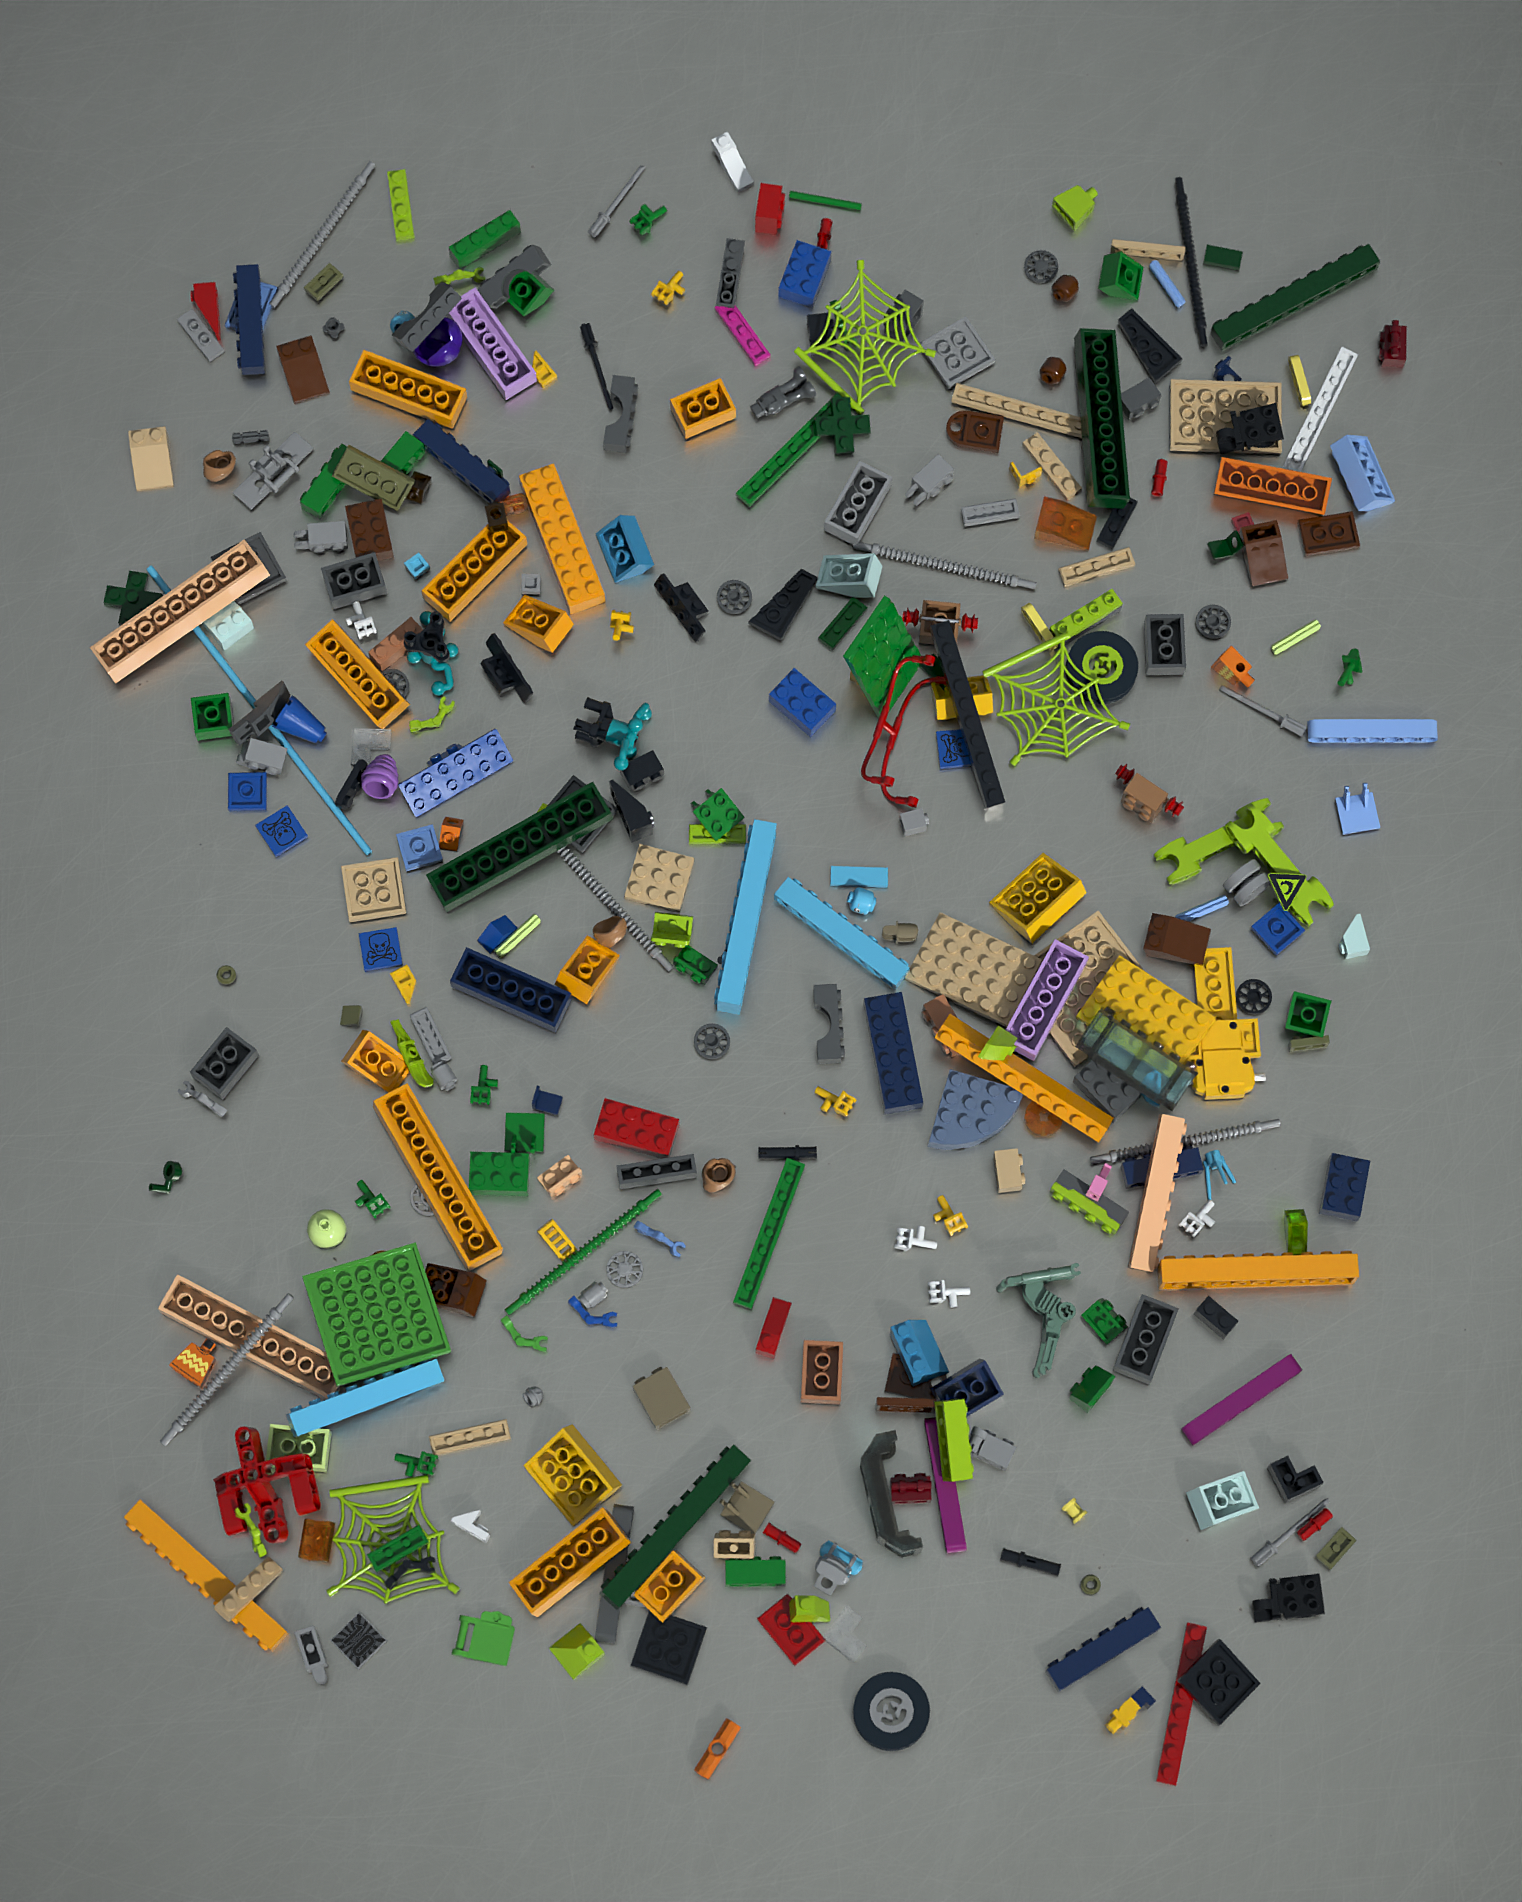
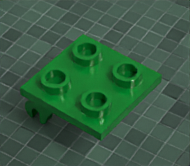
M722 788L716 792H711L707 789L705 793L710 797L701 805L695 801L690 803L691 806L695 807V810L692 811L715 841L745 818Z
M506 1113L504 1151H511V1153L543 1152L545 1114Z

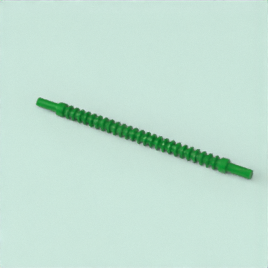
M656 1189L644 1200L640 1199L636 1202V1206L633 1205L631 1210L628 1209V1212H624L622 1217L619 1216V1220L615 1219V1223H610V1227L606 1226V1230H601V1234L597 1233V1237L593 1236L592 1241L588 1240V1244L584 1243L583 1248L579 1247V1251L575 1250V1254H571L570 1258L567 1257L566 1261H562V1265L558 1264V1268H553V1272L549 1271V1275H544V1279L540 1278V1282H535V1286L531 1285V1289H527L526 1293L522 1292L516 1301L504 1309L505 1312L510 1315L523 1304H528L531 1298H535V1294L539 1295V1291H544V1287L548 1288V1284L552 1285L553 1280L557 1281V1277L561 1278L562 1273L566 1274V1270L570 1271V1267H575L574 1264H578L579 1260H583L584 1256L587 1257V1253H592V1249L596 1250V1246H601V1242L605 1243V1239H610V1235L614 1236V1232L618 1233L619 1228L623 1229L622 1226H626L628 1221L631 1222L632 1218L635 1219L636 1215H640L641 1211H646L648 1209L647 1206L662 1195L660 1190Z

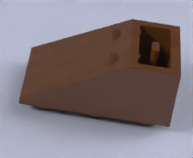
M1277 520L1241 527L1239 535L1244 544L1242 552L1252 587L1287 580L1288 573L1283 542Z
M427 1263L425 1272L436 1306L458 1314L475 1317L487 1280L473 1272Z

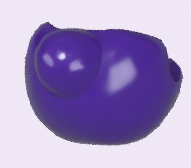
M444 318L413 351L415 357L420 362L432 367L445 366L454 361L459 355L463 341L459 325L450 318Z

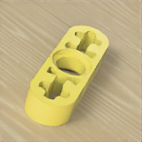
M1299 355L1289 356L1288 365L1301 406L1311 404V395Z
M1031 603L1021 607L1023 616L1042 643L1054 638ZM1058 644L1046 650L1051 652L1058 648Z

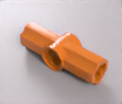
M726 1718L694 1771L709 1780L741 1727ZM714 1744H721L723 1752L714 1754L712 1746Z

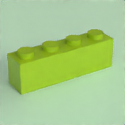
M965 1399L935 1401L942 1479L948 1482L973 1479L974 1467L971 1463L970 1453L972 1448L969 1443L968 1433L970 1429L967 1423Z

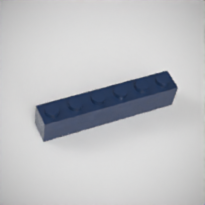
M236 265V272H233L234 284L237 283V289H234L235 301L238 300V306H235V317H239V323H236V334L240 336V340H236L237 352L240 351V357L237 358L238 369L242 370L243 375L265 374L259 265Z
M427 419L413 433V436L424 444L425 451L489 504L492 502L502 503L511 493L510 484L505 478H499L493 468L482 464V460L477 455L473 456L470 454L465 445H459L450 433L446 434L442 431V427L437 422L433 423Z
M1138 1608L1132 1612L1133 1617L1128 1620L1125 1617L1115 1623L1116 1627L1112 1630L1109 1628L1104 1629L1098 1633L1099 1638L1094 1641L1092 1638L1086 1640L1081 1644L1083 1647L1078 1651L1074 1648L1064 1654L1065 1659L1060 1662L1056 1659L1047 1665L1049 1669L1045 1672L1056 1690L1060 1692L1160 1630L1161 1626L1150 1608Z

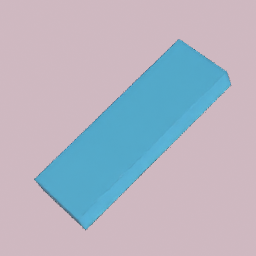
M831 866L830 886L888 888V868Z

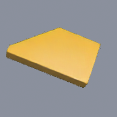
M537 350L534 351L532 368L536 372L537 382L543 388L555 380L557 374Z
M406 964L391 972L390 975L408 1005L414 992L416 979Z

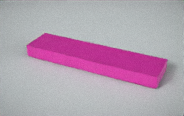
M736 305L734 308L715 306V311L754 366L770 357V353Z

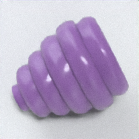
M382 754L376 756L362 773L361 787L367 795L377 799H387L398 788L396 762L390 755Z

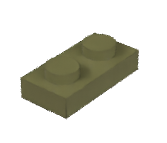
M329 263L304 286V290L318 302L343 278V274Z
M1313 1035L1310 1038H1304V1036L1293 1037L1288 1044L1289 1052L1328 1047L1330 1043L1329 1035H1325L1323 1038Z
M1341 1527L1315 1558L1331 1570L1357 1540Z

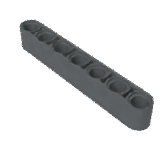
M614 1504L612 1516L630 1539L634 1506ZM629 1545L605 1563L603 1583L607 1578L611 1580L616 1575L614 1570L621 1563L623 1565L626 1564ZM602 1596L600 1598L595 1641L615 1644L620 1608L616 1610Z

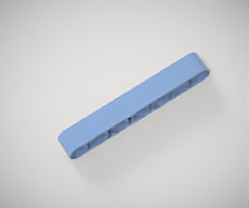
M1313 719L1307 722L1308 741L1313 743H1428L1438 740L1437 721L1434 719Z

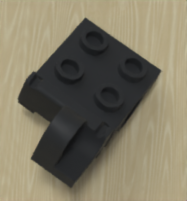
M1276 403L1240 411L1239 417H1237L1236 411H1231L1233 429L1222 428L1216 432L1220 455L1238 450L1244 451V446H1247L1248 450L1254 446L1267 448L1274 445L1275 441L1284 439Z
M1319 1573L1279 1578L1280 1584H1277L1275 1578L1269 1579L1271 1599L1252 1601L1255 1623L1282 1620L1281 1614H1284L1285 1619L1308 1618L1325 1614Z

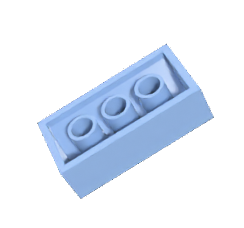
M1345 435L1330 445L1332 455L1339 465V471L1346 481V487L1351 493L1354 500L1353 503L1358 511H1371L1395 502L1367 436Z

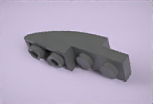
M726 239L716 306L735 307L745 245L744 240Z
M280 681L253 703L255 709L229 729L238 745L244 743L253 734L259 737L277 719L290 698V693L283 681Z

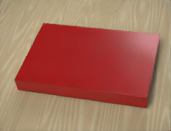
M787 1593L760 1615L757 1620L792 1664L796 1666L826 1640L812 1622H791L789 1602L792 1598Z

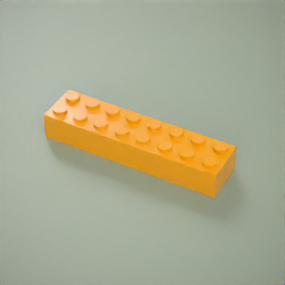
M554 463L519 475L520 486L570 615L605 603L604 591Z

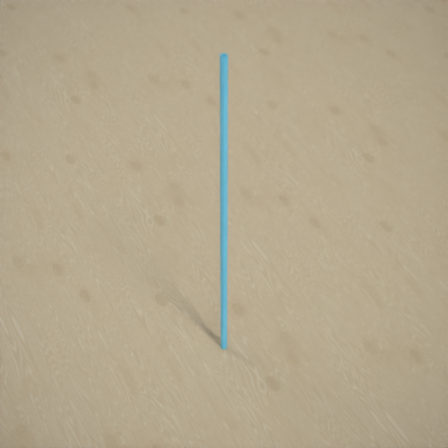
M152 565L146 569L164 594L170 592L171 589ZM199 626L194 628L193 631L251 707L255 709L253 703L256 699L202 629ZM272 724L268 729L282 747L288 748V755L362 851L369 855L372 852L371 848L340 808L336 807L334 800L280 730L272 727Z

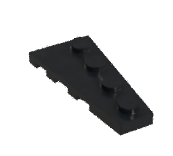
M1132 308L1118 319V324L1155 384L1182 361V357Z
M800 569L748 621V624L781 641L818 577Z

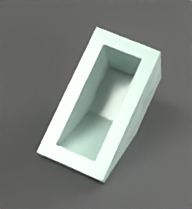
M1361 914L1355 916L1343 935L1341 943H1339L1340 953L1344 954L1345 959L1367 955L1370 951Z

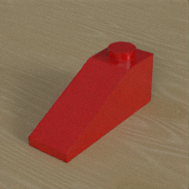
M216 283L193 284L194 291H190L191 301L195 302L197 310L215 338L221 340Z
M773 1297L758 1340L756 1354L772 1359L775 1358L792 1303Z

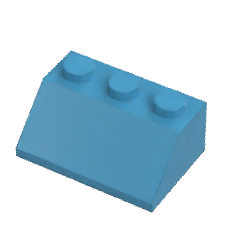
M619 515L596 533L615 583L641 575L654 566L635 516Z
M907 1320L891 1326V1339L912 1386L949 1373L927 1320Z

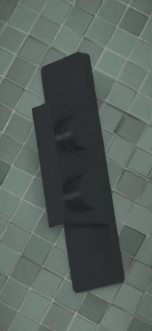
M664 573L661 574L655 581L654 586L695 642L699 641L706 630L698 618L705 616L709 612L688 582L674 587Z
M495 633L491 634L486 641V645L493 656L482 660L480 663L499 694L515 689L523 703L528 702L533 694L531 686L522 676L511 655L504 648L502 641Z

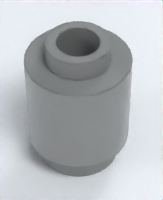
M440 1061L430 1068L432 1071L431 1075L441 1090L445 1089L448 1091L456 1086L457 1078L449 1065L445 1064L444 1061Z
M594 1281L581 1292L578 1299L588 1310L607 1297L605 1293L608 1290L601 1282L597 1283Z

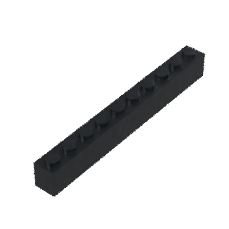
M950 621L931 625L929 627L984 807L986 809L1005 803Z

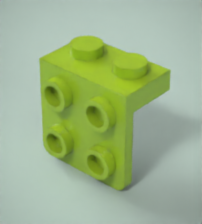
M655 912L651 941L655 942L656 945L664 946L666 943L674 944V947L685 948V945H689L691 940L693 916Z

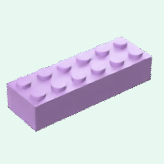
M473 288L463 294L460 302L446 317L454 320L459 325L463 341L502 396L507 400L537 381L536 372L477 289Z
M1056 939L1053 941L1006 1028V1031L1018 1038L1014 1043L1017 1046L1015 1052L1033 1061L1035 1060L1088 962L1089 957Z

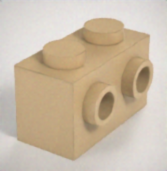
M1018 1148L994 1151L993 1158L998 1193L1021 1191L1022 1185L1025 1184V1175L1020 1171L1023 1159L1022 1154H1018Z
M720 1530L719 1533L715 1534L714 1558L754 1559L755 1534H751V1531L742 1530L739 1533H731L730 1530Z

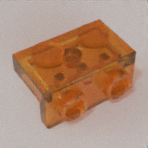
M524 493L507 496L504 501L499 502H503L506 516L528 511V503Z
M305 1519L298 1558L311 1562H329L335 1523Z

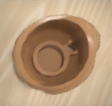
M215 450L206 455L203 459L204 477L212 482H218L226 478L234 469L236 461L234 454L230 451Z
M612 916L598 922L593 927V934L598 944L607 948L613 947L626 933V920L619 916Z
M726 1158L711 1159L704 1165L702 1169L704 1190L711 1193L717 1192L732 1182L736 1170L730 1160Z

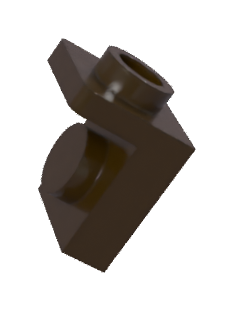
M414 471L411 478L415 479V482L406 499L421 504L432 477Z

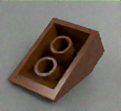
M312 335L276 346L294 403L330 393Z
M1152 913L1143 949L1149 957L1203 966L1211 929L1172 916Z

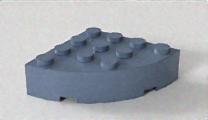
M950 1069L928 1147L953 1150L973 1147L989 1140L998 1134L1013 1118L1019 1108L1023 1094L1010 1086Z

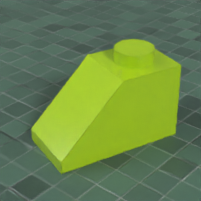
M998 1026L978 1057L980 1059L1003 1061L1007 1054L1011 1056L1017 1046L1014 1043L1018 1038Z
M795 1595L789 1602L791 1622H830L829 1601L815 1595Z

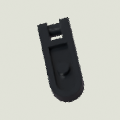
M361 759L355 764L336 797V807L345 810L352 805L356 792L361 789V775L368 766L365 760Z

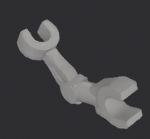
M188 1081L183 1082L187 1086L186 1090H178L179 1094L185 1098L192 1095L220 1117H223L227 1112L224 1107L212 1101L202 1092L194 1091V1086Z

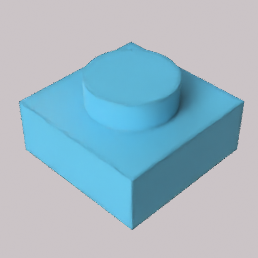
M420 553L404 562V566L414 579L430 570L429 564Z

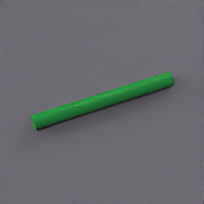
M790 191L789 198L861 211L862 203Z

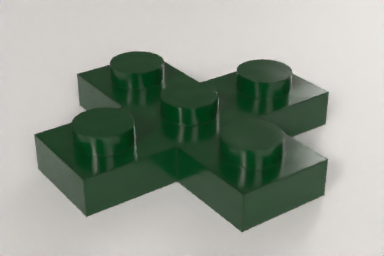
M850 397L831 398L832 416L814 418L815 436H833L835 454L854 453L853 435L871 433L869 415H851Z
M129 571L126 588L107 585L103 603L107 606L121 608L118 621L120 626L163 597L162 593L145 591L148 573Z

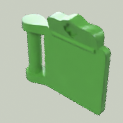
M484 1611L480 1619L460 1615L459 1621L461 1623L455 1649H452V1655L506 1666L515 1627L511 1626L512 1618L503 1615L499 1611ZM470 1623L475 1625L469 1652L463 1651L468 1624Z

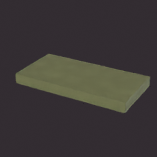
M348 445L332 474V477L376 500L382 499L383 504L396 511L400 509L415 482V479L351 445Z

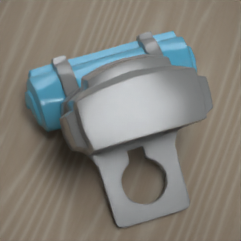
M828 1540L822 1544L820 1549V1556L823 1558L820 1557L815 1565L816 1572L820 1575L814 1586L826 1594L832 1595L837 1585H845L849 1581L850 1574L855 1575L861 1571L863 1561L857 1555H852L837 1546V1543H832ZM824 1577L833 1581L830 1588L822 1585Z

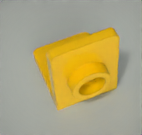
M1013 462L1009 465V470L1019 487L1026 483H1033L1042 473V468L1039 467L1021 476Z

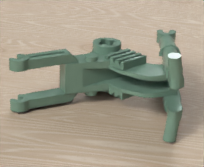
M1078 1263L1052 1269L1049 1267L1046 1270L1010 1276L1003 1279L996 1287L997 1292H1003L1007 1287L1023 1286L1022 1296L1033 1311L1043 1316L1041 1344L1035 1367L1032 1370L1035 1378L1040 1377L1037 1371L1044 1375L1046 1370L1051 1369L1057 1342L1060 1337L1061 1326L1072 1319L1076 1313L1072 1303L1060 1302L1061 1298L1046 1290L1043 1283L1047 1284L1050 1281L1073 1279L1074 1276L1081 1274L1080 1271H1074V1268L1079 1266Z

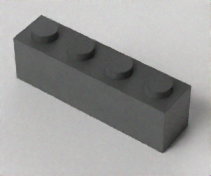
M694 1154L617 1165L620 1189L697 1178Z

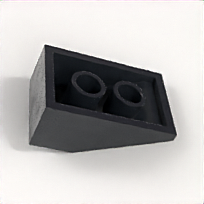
M610 780V793L618 808L631 843L653 835L652 828L655 826L651 811L647 812L642 803L614 780Z

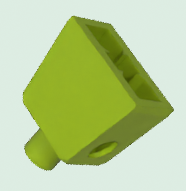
M1076 185L1055 196L1052 207L1075 231L1093 212L1095 202L1092 199L1098 196V193L1093 187L1084 191L1079 185Z

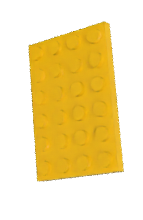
M1120 955L1076 1015L1078 1020L1172 1081L1216 1020L1215 1016Z

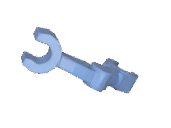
M637 1221L634 1225L637 1232L651 1236L657 1241L668 1245L673 1256L680 1257L681 1255L676 1251L677 1246L681 1248L686 1247L683 1242H672L662 1232L649 1228L640 1221Z

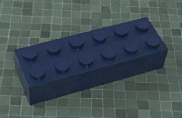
M467 947L450 979L452 988L555 1033L572 1000L570 992Z
M902 992L864 998L863 1006L884 1115L922 1108L923 1098Z

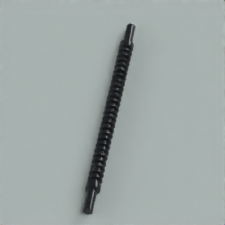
M1182 177L1175 178L1177 189L1176 202L1179 207L1178 211L1180 213L1178 215L1180 216L1179 220L1181 221L1180 225L1183 231L1181 235H1183L1185 259H1187L1186 264H1188L1186 268L1189 269L1187 271L1189 283H1191L1189 287L1192 288L1190 290L1192 293L1191 297L1193 298L1192 306L1195 307L1193 309L1195 312L1194 316L1196 317L1194 319L1196 321L1195 327L1199 333L1200 346L1206 347L1208 345L1205 331L1207 323L1204 321L1206 317H1204L1205 312H1203L1204 307H1202L1203 302H1201L1203 298L1200 292L1201 284L1198 283L1200 279L1197 278L1199 277L1197 273V260L1194 259L1196 255L1194 254L1195 246L1193 245L1194 241L1191 235L1190 216H1188L1190 212L1188 211L1189 207H1187L1188 202H1186L1187 194L1184 193Z

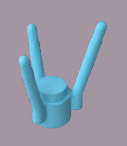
M1219 1150L1206 1153V1160L1203 1161L1208 1200H1211L1209 1167L1212 1170L1218 1169L1224 1184H1227L1228 1181L1222 1169L1223 1166L1231 1181L1236 1183Z

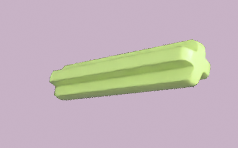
M1315 619L1271 645L1272 652L1277 655L1316 632L1321 627L1320 623Z
M533 914L494 950L495 954L499 958L504 957L540 924V918Z

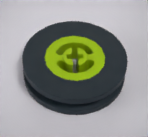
M1095 631L1079 638L1070 649V659L1081 672L1093 679L1096 677L1100 678L1097 684L1104 704L1120 700L1132 689L1138 674V658L1132 645L1122 636L1109 631ZM1099 657L1098 661L1096 660L1093 670L1089 668L1090 661ZM1068 660L1066 661V668L1073 677L1085 685L1091 682L1080 675ZM1111 665H1113L1115 672L1113 675L1105 678L1106 674H1109ZM1066 674L1067 681L1071 686L1078 690L1082 688L1081 685L1075 683ZM1095 685L1089 687L1091 698L1095 704H1101ZM1083 691L1082 694L1084 700L1090 702L1088 699L1087 691Z

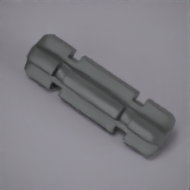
M262 430L259 433L257 431L243 432L242 434L240 432L233 433L232 440L234 444L259 442V440L263 442L269 440V433L267 430Z

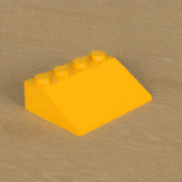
M1042 853L998 893L989 904L1020 935L1033 943L1086 894V890L1081 879L1045 853Z
M573 1424L562 1428L523 1465L572 1526L578 1524L622 1486L620 1481Z

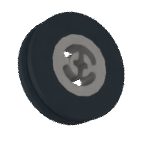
M884 1672L868 1679L859 1689L853 1706L854 1723L859 1734L870 1745L885 1751L902 1750L917 1742L925 1732L930 1717L929 1700L922 1686L910 1676L898 1672ZM893 1697L902 1702L898 1704L890 1701L891 1708H896L897 1710L895 1711L896 1720L899 1718L902 1710L906 1712V1717L898 1725L890 1726L881 1721L882 1719L893 1721L892 1715L886 1713L888 1712L887 1703L883 1706L882 1712L877 1711V1706L885 1698Z

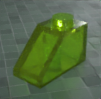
M1304 1209L1284 1210L1287 1252H1291L1293 1255H1301L1302 1252H1307L1308 1221Z

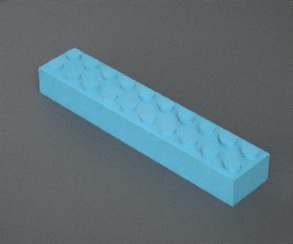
M754 819L753 825H749L747 842L749 843L745 844L744 860L746 861L741 863L740 877L742 879H738L736 889L738 897L734 898L733 913L735 915L730 917L729 931L731 933H727L725 950L727 952L724 951L722 956V968L724 970L720 969L718 986L720 988H716L714 1004H717V1011L740 1015L776 839L777 823Z

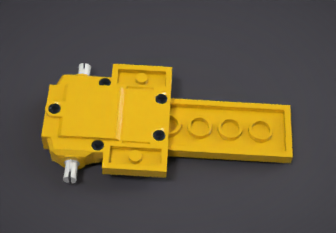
M1231 947L1207 948L1203 966L1193 964L1196 1003L1199 1007L1215 1016L1216 1020L1187 1061H1194L1193 1071L1191 1072V1077H1180V1085L1191 1084L1195 1094L1204 1096V1100L1243 1098L1246 1093L1253 1089L1255 1081H1266L1265 1073L1254 1074L1250 1058L1261 1057L1258 1018L1237 1019Z

